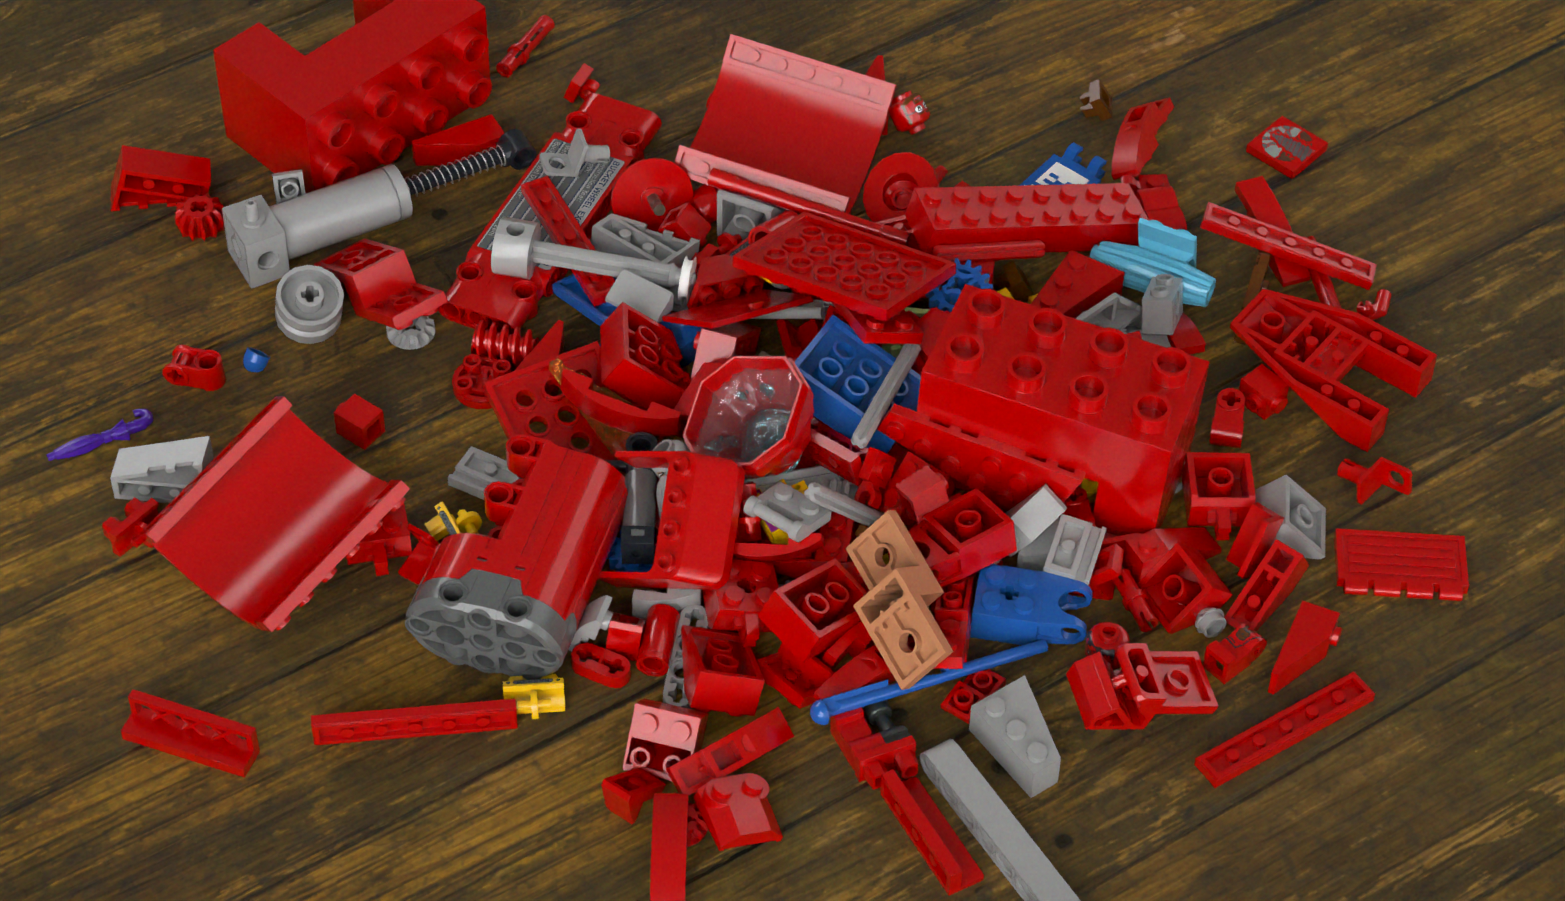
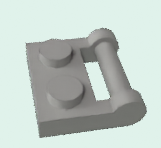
M781 481L758 497H749L743 508L744 513L751 517L758 516L788 533V537L796 542L802 541L829 522L832 510L811 502L803 493Z

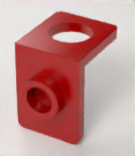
M408 524L406 528L419 542L398 573L401 577L419 586L432 556L440 544L432 535Z

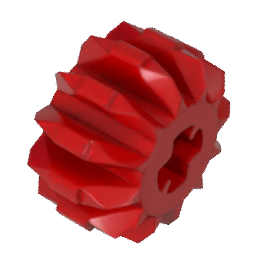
M196 193L192 198L184 196V202L177 203L176 216L174 217L175 224L178 226L182 237H190L192 242L198 238H202L205 242L209 236L216 238L218 232L224 231L223 205L218 197L211 198L209 193L203 196H199Z

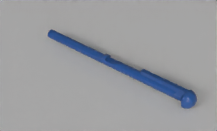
M1041 639L964 662L963 669H940L942 673L925 675L910 689L901 690L898 683L888 685V680L828 698L819 699L812 704L810 716L815 723L827 725L831 716L1047 652L1048 644L1045 639Z

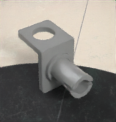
M576 129L568 154L540 153L539 158L544 173L548 176L578 177L584 162L607 164L610 158V149L608 145H587L582 129ZM549 161H558L563 164L564 168H554L549 164Z

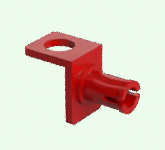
M1380 457L1369 468L1345 458L1344 462L1342 461L1338 467V477L1357 484V503L1361 505L1382 484L1405 495H1409L1412 492V471L1386 458ZM1391 471L1399 473L1404 480V484L1396 482L1391 476Z

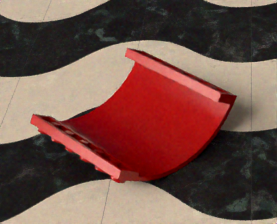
M730 34L720 74L699 130L690 147L679 145L674 163L686 172L690 180L708 185V177L712 168H716L737 175L741 179L850 214L871 167L897 85Z
M284 396L274 397L140 532L165 559L219 605L247 624L268 632L281 630L290 621L291 616L289 614L297 606L302 607L314 596L312 590L320 582L325 583L337 572L336 565L343 558L349 559L359 550L360 545L358 543L366 534L370 536L382 526L383 521L381 519L389 511H396L405 502L406 498L404 495L410 490L402 480L385 482L345 458L290 410L293 405Z

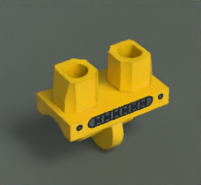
M442 501L434 506L438 515L425 523L429 533L438 541L449 533L450 535L459 533L479 534L478 530L482 525V519L477 512H467L465 509L460 510L457 513L458 518L455 519Z
M556 674L532 680H526L523 676H511L508 681H503L504 699H516L517 714L532 713V719H539L538 713L565 711L564 679L558 678Z

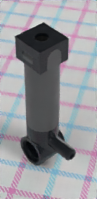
M647 432L634 433L627 438L625 443L626 451H652L658 445L657 439ZM605 460L619 470L620 473H625V485L628 491L621 529L622 564H653L655 556L657 475L651 468H635L622 460Z

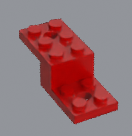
M364 238L314 263V266H321L332 272L340 282L344 283L356 316L397 330L411 326L413 320L420 316H429L439 310V306L448 302L444 291L416 283L403 249Z

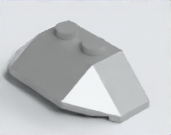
M1113 293L1088 311H1083L1076 319L1103 328H1115L1128 333L1129 331L1142 329V306Z

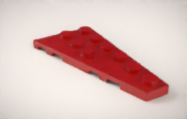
M895 403L877 427V430L887 435L890 439L906 447L971 490L979 489L994 504L1005 511H1009L1045 484L1064 503L1083 482L1086 472L1075 469L1074 473L1058 468L1059 463L1047 459L1044 463L1030 458L1025 450L981 434L975 438L961 433L962 428L951 424L947 428L933 423L931 416Z

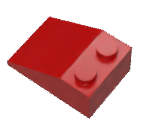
M683 625L681 639L684 692L690 707L701 712H710L711 710L726 712L735 717L743 715L755 716L765 680L752 648L742 647L739 633Z

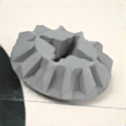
M420 316L414 319L413 324L409 326L410 329L405 330V328L397 330L386 326L388 340L394 346L408 350L418 349L432 341L436 332L434 319H429L428 316Z

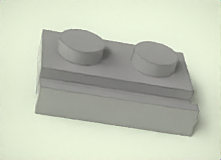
M471 446L456 465L454 473L449 474L448 485L484 500V489L492 482L500 481L512 484L514 481L524 478H519L516 474L512 473L507 467L506 460Z
M1061 514L1043 572L1071 578L1089 585L1107 528L1103 526L1102 529L1092 526L1093 523Z

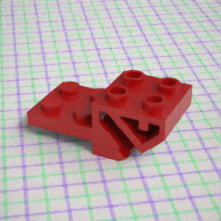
M1124 643L1118 646L1116 653L1122 668L1121 670H1113L1110 662L1108 663L1099 651L1074 662L1066 673L1086 730L1145 729L1155 714H1213L1219 707L1197 651H1149L1147 643Z

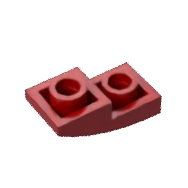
M990 669L968 675L964 682L960 680L940 704V707L969 724L971 705L1005 687L1006 678Z

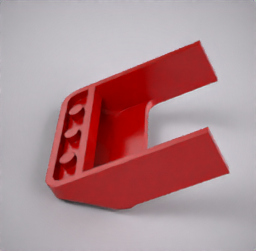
M616 451V458L635 468H668L652 568L647 572L601 571L599 579L615 587L716 590L723 587L727 583L731 572L745 480L743 467L732 459L689 451Z

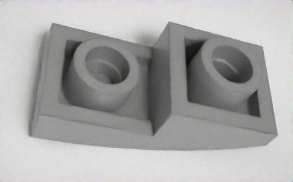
M302 169L272 174L276 204L306 194Z
M668 588L667 593L634 589L632 616L646 618L648 609L656 604L672 606L679 614L687 606H701V589Z
M605 595L587 605L568 649L572 652L573 648L579 645L581 641L587 643L589 638L595 640L600 629L607 630L614 613L608 610L613 597Z

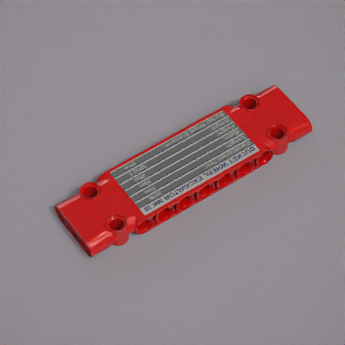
M597 93L589 94L577 111L567 115L566 127L561 133L555 132L540 151V153L568 154L576 129H582L587 145L609 146L610 158L607 164L584 162L578 177L549 176L589 240L592 235V226L604 219L612 209L611 194L617 178L631 164L645 158L644 149L651 143L662 126L661 119L654 112ZM540 153L471 246L465 262L457 267V277L445 293L448 302L438 307L439 313L444 318L473 329L477 328L480 320H485L486 330H489L492 322H496L497 332H501L504 324L509 327V334H513L516 327H520L521 330L527 320L534 318L538 314V301L542 296L550 297L553 294L552 284L562 280L569 271L567 268L536 263L533 275L528 280L495 274L491 269L494 236L500 218L503 216L539 222L541 227L540 241L553 243L521 192V184L548 176L544 173L539 158ZM549 161V164L554 168H564L563 164L558 161Z

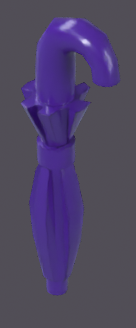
M148 409L132 410L134 417L141 418L125 423L122 419L111 430L102 431L101 434L80 436L54 449L53 452L46 454L48 461L86 454L103 443L112 442V440L130 441L131 434L140 432L152 424L153 414Z

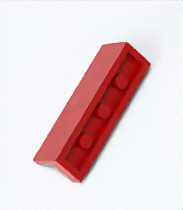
M894 769L881 774L880 795L946 893L950 896L983 881L984 874L919 779L912 777L901 781Z

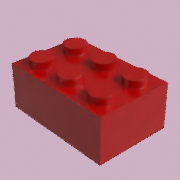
M834 558L774 590L757 616L801 663H804L830 648L849 629L861 621L853 605L868 592Z

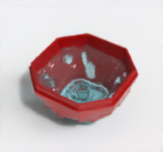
M733 356L700 382L683 433L684 442L690 452L728 458L739 463L745 471V478L748 479L788 473L798 465L803 451L811 440L810 424L814 414V394L792 358H787L786 356Z

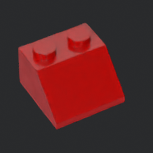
M1179 542L1137 583L1138 587L1146 592L1148 596L1147 602L1153 613L1170 634L1195 625L1197 615L1201 610L1208 607L1220 609L1233 595L1197 549Z

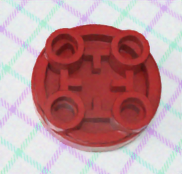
M477 354L465 356L463 363L455 370L452 377L453 393L457 400L470 408L491 409L492 406L483 390V383L513 372L510 362L505 359L496 358L490 360L489 357H480Z

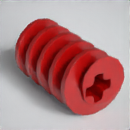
M480 320L473 334L471 354L477 353L480 357L489 356L490 360L494 358L505 359L509 362L512 360L514 366H519L539 343V337L533 339L532 329H528L524 337L521 336L520 327H516L513 334H509V327L504 324L501 332H497L496 322H492L489 330H486L485 320Z

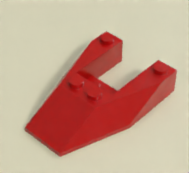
M1264 288L1230 323V328L1276 375L1287 383L1289 388L1340 438L1366 452L1384 434L1389 409L1340 383V381L1354 366H1357L1416 398L1432 380L1437 354L1357 312Z

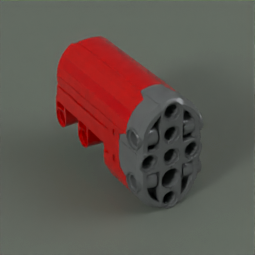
M518 434L510 437L506 442L507 467L517 477L524 479L516 480L512 484L500 481L492 482L484 489L486 517L499 526L491 529L488 536L477 533H459L450 535L442 540L440 545L437 546L408 607L405 627L427 650L446 659L453 665L466 664L484 673H503L510 677L523 676V678L528 680L553 674L562 666L597 584L599 575L622 525L628 491L625 485V477L604 459L559 446L547 439Z

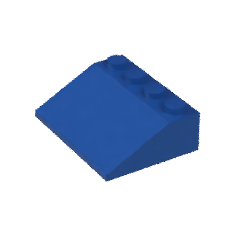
M832 315L795 361L796 366L814 394L813 416L833 430L851 439L896 358L876 344H864L848 324ZM910 369L886 413L894 403L917 411L920 374ZM876 429L866 448L872 447L888 454L896 441Z

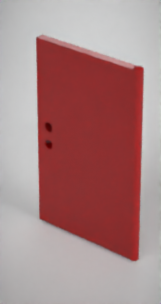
M763 289L662 316V320L664 322L713 329L813 302V298L810 295Z

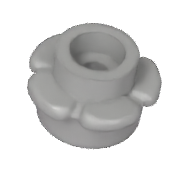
M1214 607L1201 610L1195 622L1198 633H1203L1208 638L1220 634L1227 623L1224 618V612Z

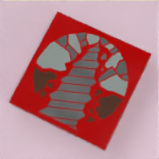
M1281 116L1247 144L1246 152L1293 179L1327 151L1328 142L1286 117Z

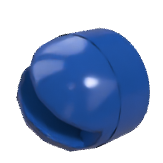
M247 347L243 357L244 367L250 372L257 373L263 371L268 364L270 356L255 348Z

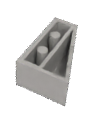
M613 213L592 226L591 243L596 251L668 264L674 262L678 268H682L686 255L691 260L694 254L699 252L700 240L691 238L689 242L673 237L674 232L664 230L663 234L646 229L647 224Z
M210 436L119 449L110 477L114 498L132 500L135 497L141 501H148L152 497L157 502L170 503L214 459Z
M1025 675L971 705L970 732L1030 798L1058 783L1061 757Z

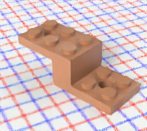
M888 510L845 549L870 590L853 607L901 690L910 689L954 651L928 609V606L940 597L944 591L896 510ZM885 548L890 553L888 565L884 563L882 558ZM909 634H911L915 640V647L913 651H911L907 646Z

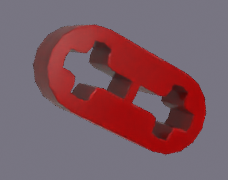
M581 643L575 646L571 652L572 669L582 677L611 688H621L630 681V662L623 655L591 643Z

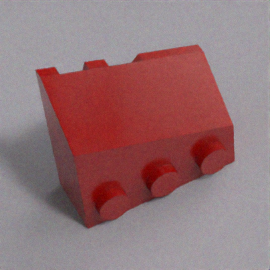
M622 302L600 326L601 383L610 391L620 393L647 410L651 402L674 409L692 380L689 373L684 372L679 362L683 357L673 331Z

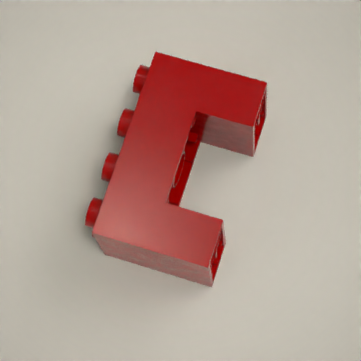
M353 0L355 25L305 56L260 22L256 23L213 49L226 136L273 173L302 169L305 193L364 174L380 164H391L401 155L405 148L412 145L413 140L440 132L447 121L468 108L474 109L481 106L491 94L489 39L487 36L486 8L477 0Z
M965 284L922 369L917 412L931 416L933 423L949 428L951 424L961 427V433L977 438L981 434L1025 450L1030 458L1045 463L1047 459L1059 463L1058 468L1074 473L1075 469L1086 472L1084 478L1099 483L1093 511L1096 527L1101 529L1102 526L1106 527V533L1117 536L1136 532L1142 534L1152 529L1161 528L1177 486L1181 481L1186 452H1191L1210 361L1188 355L1178 348L1163 347L1125 335L1122 331L1115 328H1103L1065 316L1055 309L1040 308L1002 296L999 292L992 289H980ZM950 476L956 488L970 491L969 487Z

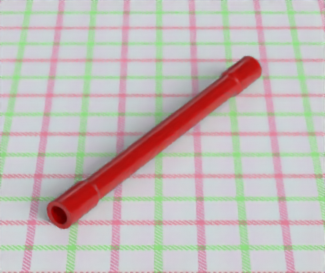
M712 168L708 177V185L731 193H739L800 214L807 212L905 246L909 243L910 232L889 225H881L741 179L737 175L716 168Z

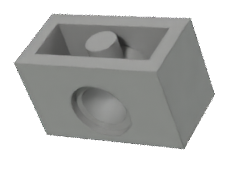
M1160 274L1152 277L1142 298V333L1173 335L1183 313V278H1174L1171 274Z

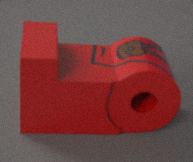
M1246 623L1241 624L1222 641L1218 642L1215 640L1206 646L1203 667L1225 685L1261 655L1267 645V640ZM1218 661L1224 665L1223 670L1217 667L1216 663Z

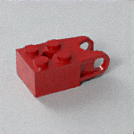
M977 488L923 515V521L908 531L941 587L964 579L1017 551L1014 521Z

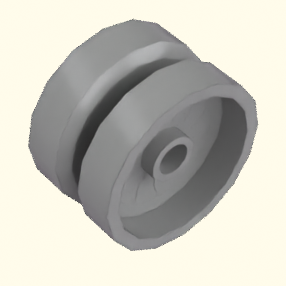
M304 265L295 267L284 274L277 285L275 300V318L280 330L288 338L298 343L306 344L323 342L334 335L341 324L344 292L341 282L332 272L321 266Z

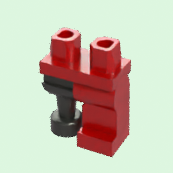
M887 700L868 705L864 710L861 707L831 716L830 732L848 763L855 771L858 781L866 780L874 790L881 788V774L892 769L897 770L901 778L904 779L918 774L916 741L912 735L910 736L905 726L894 725L890 719L892 709ZM864 715L871 725L878 726L880 732L872 734Z

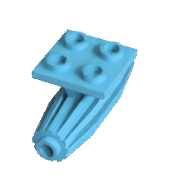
M1140 218L1138 221L1139 246L1102 241L1099 246L1096 244L1093 246L1089 258L1125 272L1123 286L1145 293L1152 277L1160 274H1171L1174 278H1183V304L1206 307L1211 300L1216 279L1196 268L1197 236L1192 235L1187 230H1176L1164 226L1157 220Z

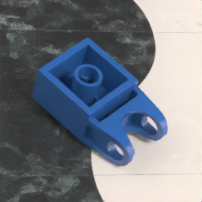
M990 564L981 569L979 573L972 611L970 637L1024 645L1041 639H1045L1049 644H1076L1082 642L1087 635V625L1084 621L1064 611L1087 607L1091 603L1093 592L1087 584L1071 578L1043 571ZM1080 592L1084 597H1075L1068 593ZM1063 628H1073L1079 632L1068 633Z

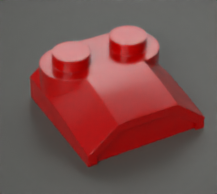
M745 773L713 778L696 790L693 799L719 851H724L727 848L770 841L779 842L782 840L781 830L767 799L770 787L763 777L754 773Z

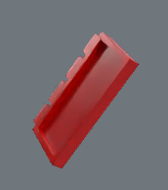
M1335 529L1337 586L1343 587L1344 594L1367 595L1368 588H1372L1373 596L1400 597L1401 590H1405L1406 598L1433 599L1434 592H1438V600L1462 601L1463 594L1468 592L1469 579L1465 536Z

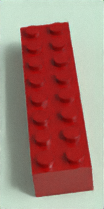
M1129 183L914 188L905 213V217L922 252L931 255L932 249L936 245L1041 240L1042 243H1045V252L1091 251L1095 244L1099 246L1102 241L1139 246L1138 221L1140 218L1149 220Z

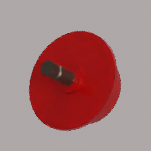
M662 158L643 159L631 164L617 178L611 194V206L614 214L647 224L646 229L658 232V228L670 210L687 202L691 204L693 188L686 172L676 163Z

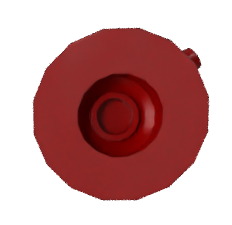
M911 152L894 153L882 159L870 171L864 184L863 203L867 216L876 223L905 215L914 188H938L940 182L948 173L947 169L942 165L934 169L925 158Z

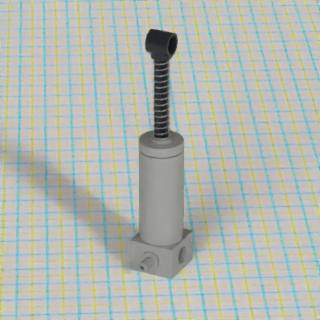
M512 129L500 137L496 143V149L490 147L489 151L483 150L482 154H475V156L470 154L468 159L462 157L461 161L456 159L454 163L448 162L447 166L442 164L440 168L434 167L433 171L427 169L425 174L423 172H420L419 176L413 174L411 179L409 177L404 179L399 169L395 165L389 164L272 206H268L262 195H258L222 208L228 252L252 289L282 278L284 274L290 271L289 260L410 218L413 212L411 195L415 194L418 196L420 192L425 194V190L428 189L432 192L434 187L439 189V185L443 184L446 186L448 182L453 184V181L456 179L458 181L462 177L467 179V176L470 174L472 176L476 172L481 174L482 170L488 171L490 167L495 169L496 165L501 167L502 165L504 167L511 166L516 170L525 169L532 164L537 156V152L521 130Z

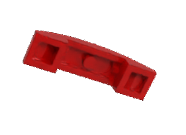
M565 368L561 373V391L578 409L591 418L610 427L630 433L647 432L653 436L678 435L681 424V412L655 402H651L648 410L645 411L593 391L592 378Z
M812 533L800 542H796L788 537V545L735 542L733 558L767 562L793 559L821 548L825 545V538L822 533Z
M654 793L650 901H686L689 794Z

